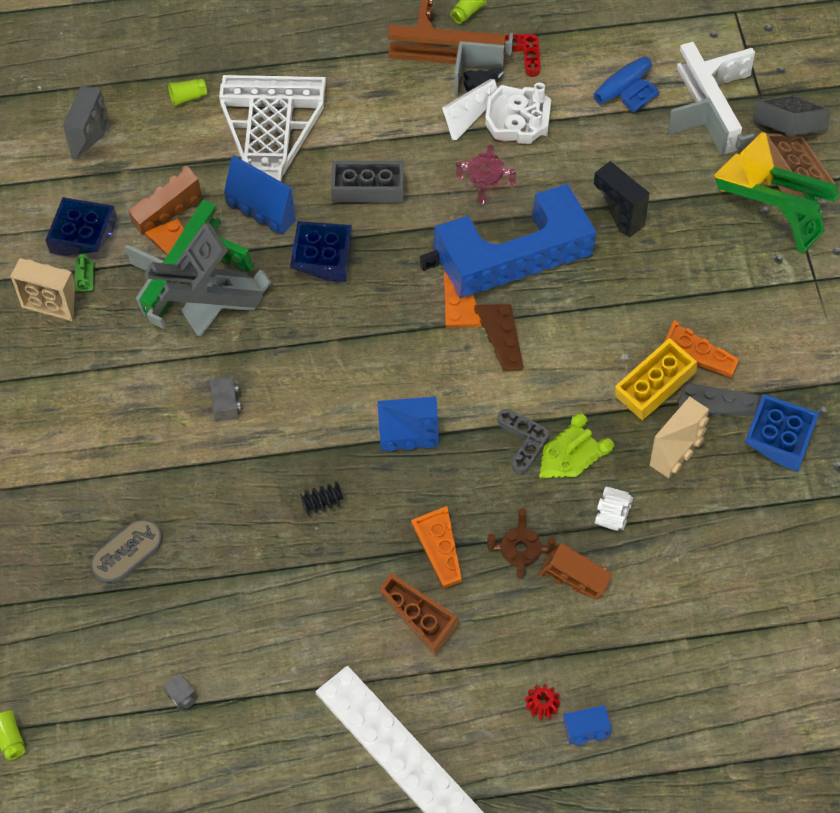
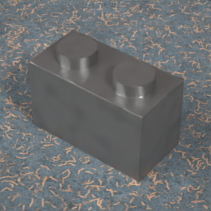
M233 377L211 379L215 421L238 419V411H241L240 399L236 400V395H239L238 383L234 384Z

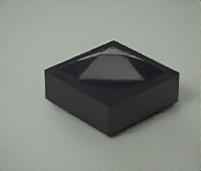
M437 250L420 256V268L422 271L439 266Z

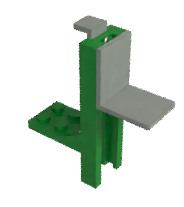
M202 200L164 261L126 244L124 248L131 264L145 271L152 262L176 264L204 223H210L215 232L218 230L221 220L218 217L216 219L212 218L217 211L216 205ZM219 237L228 250L221 259V262L232 264L240 271L245 270L251 273L254 265L249 249ZM148 279L137 295L136 301L142 314L148 317L149 322L164 329L166 325L162 317L172 301H162L158 294L166 290L163 286L164 283L183 284L184 282Z

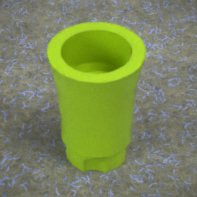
M460 0L453 7L450 16L456 23L461 24L478 9L486 5V0Z
M203 79L168 83L169 94L174 107L207 95L206 84Z
M5 711L0 713V749L6 759L14 760L22 756L26 750L16 724L14 712Z

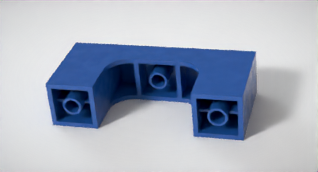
M568 184L535 194L532 218L540 231L505 243L492 244L483 240L469 216L435 226L433 249L437 250L439 261L451 280L459 298L469 297L474 293L487 291L492 287L505 285L510 281L520 280L525 276L538 274L543 270L553 269L558 265L571 263L582 257L586 258L593 253L596 230Z

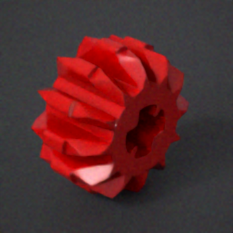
M545 683L543 688H540L536 684L535 690H528L529 696L525 697V702L528 703L526 710H532V717L538 714L539 720H542L544 715L547 719H550L551 714H557V708L560 707L561 702L558 700L560 698L559 693H554V687L547 689V684Z

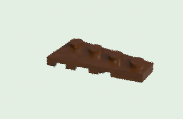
M511 304L475 305L474 311L481 319L480 323L488 334L489 342L495 348L494 352L503 371H522L523 362Z

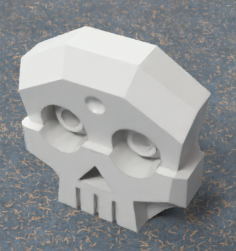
M536 83L534 88L524 87L523 89L501 85L488 98L485 125L495 139L503 142L517 140V143L532 144V141L539 136H548L551 99L545 95V85L543 83Z

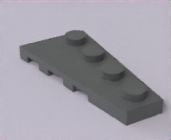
M685 382L681 387L678 409L690 396L709 409L708 415H712V417L720 416V414H730V416L755 415L759 395Z

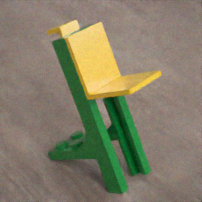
M761 132L741 152V155L736 153L714 174L720 191H727L779 207L791 223L797 251L804 253L825 232L821 216L823 211L820 210L817 197L833 202L839 197L836 184L774 167L767 136L764 132ZM775 184L788 189L799 191L804 194L805 198L784 193L761 185Z

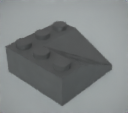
M81 85L64 121L65 136L71 157L74 160L100 140L110 127L107 108H105L104 104L105 98L102 96L101 89Z
M794 95L756 100L753 121L760 123V126L771 127L773 131L784 132L788 137H795L797 134L807 135L809 132L819 133L821 130H827L831 109Z

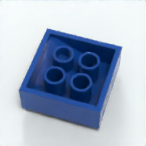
M763 394L745 443L777 464L799 471L819 413Z
M436 397L377 401L381 450H412L414 448H433L434 446H439Z

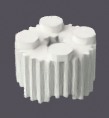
M605 487L604 499L600 498L597 508L601 513L597 514L595 524L619 531V529L624 530L633 497L628 492Z

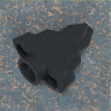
M493 68L487 71L480 69L463 72L465 90L469 92L489 79H495V82L503 77L504 72L501 68Z

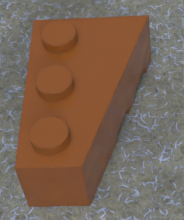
M561 543L546 556L537 574L541 577L544 574L556 579L555 583L560 585L562 582L573 586L572 590L595 600L603 595L612 576V573L608 572L605 567L596 565L587 556L580 555L573 551L570 546Z

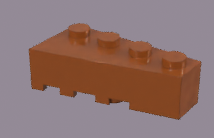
M187 165L182 168L183 172L177 177L175 174L170 177V182L163 188L161 186L156 188L150 198L146 196L128 210L131 222L141 235L168 222L171 218L182 214L185 210L202 201L199 180Z
M390 573L379 588L382 598L436 657L458 627V616Z

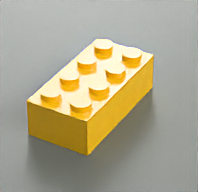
M669 338L615 386V397L643 421L697 373V361Z

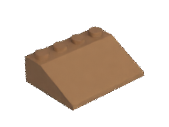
M766 134L774 167L835 184L801 134H797L795 137H788L785 134ZM778 186L784 193L805 198L802 192Z

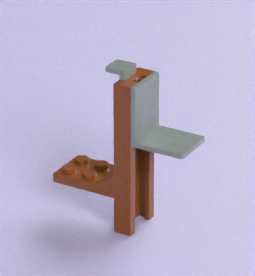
M421 0L417 27L389 25L388 40L418 42V45L390 42L389 58L456 64L455 95H458L462 67L488 70L501 68L503 70L505 55H512L513 33H510L509 41H505L506 35L434 29L431 21H429L433 18V9L430 8L433 5V0ZM431 43H432V44H443V45H454V46H459V47H458V48H451V47L432 46Z

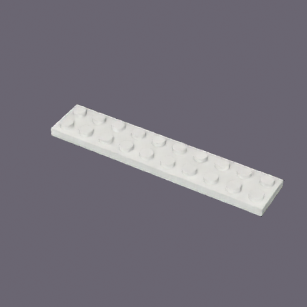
M348 665L316 690V695L423 813H484Z

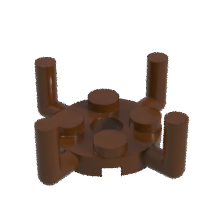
M524 508L519 510L518 528L508 530L503 537L502 543H495L496 537L494 534H489L487 537V548L489 550L501 551L504 559L516 567V576L519 579L524 577L525 567L532 565L540 557L541 553H550L556 546L555 537L551 536L548 538V545H541L537 533L526 529L527 511ZM523 544L527 549L525 551H518L516 546Z

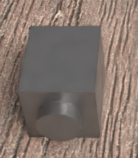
M180 673L163 685L165 694L180 712L191 707L197 699L194 689Z

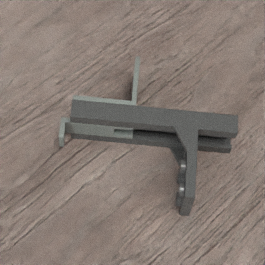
M210 223L202 225L176 264L152 262L144 273L148 279L192 283L191 285L164 283L163 286L166 290L160 292L158 296L162 301L187 302L182 308V313L197 336L203 335L222 308L254 311L264 298L262 294L271 283L263 270H259L254 278H250L245 271L215 269L228 250Z

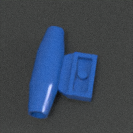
M644 56L625 65L610 76L594 92L595 100L599 104H603L621 96L622 103L633 113H636L659 96L660 93L649 81L642 79L652 68L651 60Z

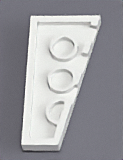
M489 79L442 107L452 140H457L487 109L488 98L497 90L495 79Z

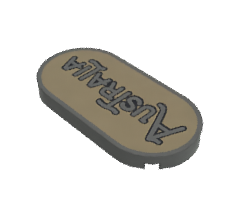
M137 520L115 535L97 550L91 559V569L96 579L103 583H118L130 575L160 548L162 536L159 527L149 520Z

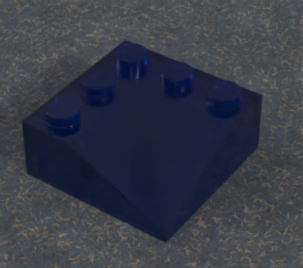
M62 197L46 237L49 253L70 256L98 252L114 230L117 222L115 207Z
M297 221L290 268L327 281L346 282L353 239L352 225Z

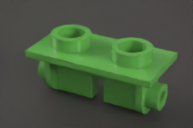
M80 254L77 261H75V292L93 291L94 260H89L86 254Z

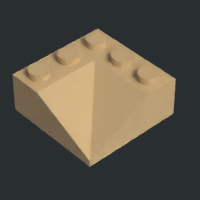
M20 258L11 274V279L21 307L73 321L75 282L72 272L67 269L52 267L49 264H40L30 259Z
M689 396L655 436L650 466L667 478L673 473L676 474L682 466L681 463L684 460L687 461L692 456V450L703 443V435L707 429L705 425L709 420L707 417L709 409Z

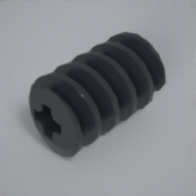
M337 481L334 484V488L329 483L327 484V490L320 486L319 492L312 488V494L305 490L303 497L300 493L304 511L308 516L310 515V509L318 513L319 506L325 511L326 504L332 509L333 502L339 507L340 501L343 500Z

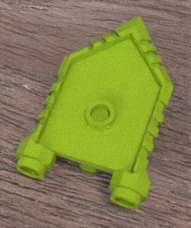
M583 413L575 414L572 416L569 428L563 430V432L558 434L559 436L554 437V440H550L544 445V456H542L543 461H541L542 466L539 478H552V476L554 478H558V476L560 478H564V476L577 477L584 469L592 465L594 461L596 462L599 457L610 454L615 445L609 438L602 439L597 443L591 437V431L583 429L588 422L586 416Z

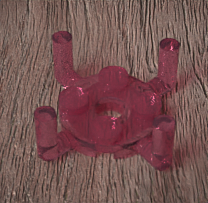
M491 144L487 146L486 153L478 154L469 163L457 162L456 178L462 179L463 169L468 170L470 180L473 183L479 184L478 202L480 204L485 202L486 185H497L503 175L509 176L508 184L510 186L516 184V170L504 168V163L494 154V146ZM489 167L490 170L484 171L482 168Z

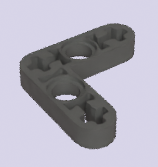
M503 409L498 413L499 426L525 439L512 461L513 471L516 474L523 475L529 471L548 441L549 433L544 426L512 410ZM526 424L528 429L525 431L519 430L518 425ZM540 433L543 434V436H540L539 438L536 437L537 435H540ZM527 447H533L536 451L532 454H529L525 451V449ZM524 457V466L522 465L521 467H518V464H521Z

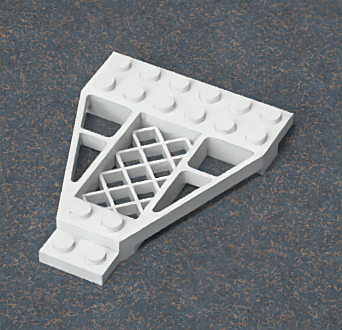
M223 75L219 95L220 105L241 160L282 181V176L324 109L326 77ZM226 107H249L248 120H231ZM275 107H283V108L278 111ZM294 108H316L308 122L292 121ZM269 111L274 113L271 117L266 115ZM262 117L265 121L259 124L257 120ZM277 118L282 120L279 124L274 122ZM270 124L273 128L267 131L265 127ZM234 128H247L244 152ZM304 129L289 153L291 130ZM261 131L263 133L262 136L259 138L255 136L256 133ZM278 131L281 135L275 138L273 134ZM269 138L271 140L270 143L267 145L263 143L264 140ZM260 145L262 148L256 152L253 148ZM277 145L280 149L275 152L271 150L272 147Z

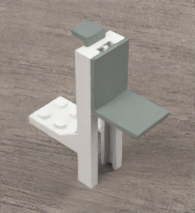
M694 42L680 45V51L687 63L683 65L681 63L677 64V70L693 96L695 103L671 110L668 133L673 134L705 125L721 155L744 150L755 139V135L753 133L745 136L741 135L742 127L718 85L730 83L731 81L751 75L755 56L753 48L704 61Z

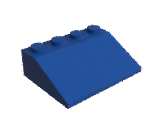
M233 155L224 190L227 205L240 210L244 215L254 218L258 223H263L272 231L283 235L296 221L292 188Z

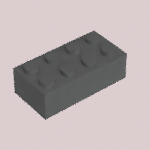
M332 161V202H404V161Z

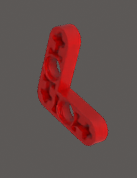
M513 34V41L518 42V44L513 45L512 52L523 51L525 74L529 77L538 76L540 74L538 37L534 34ZM506 35L505 41H509L510 35ZM530 53H533V54H535L536 56L533 57V58H531V57H528L527 55L530 54Z

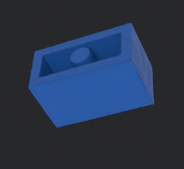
M605 705L565 713L563 717L569 745L575 744L579 746L590 740L602 741L611 735L612 728Z

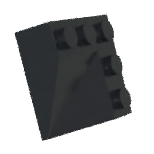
M609 161L595 172L594 185L604 195L619 231L623 234L625 233L630 238L645 226L650 193Z

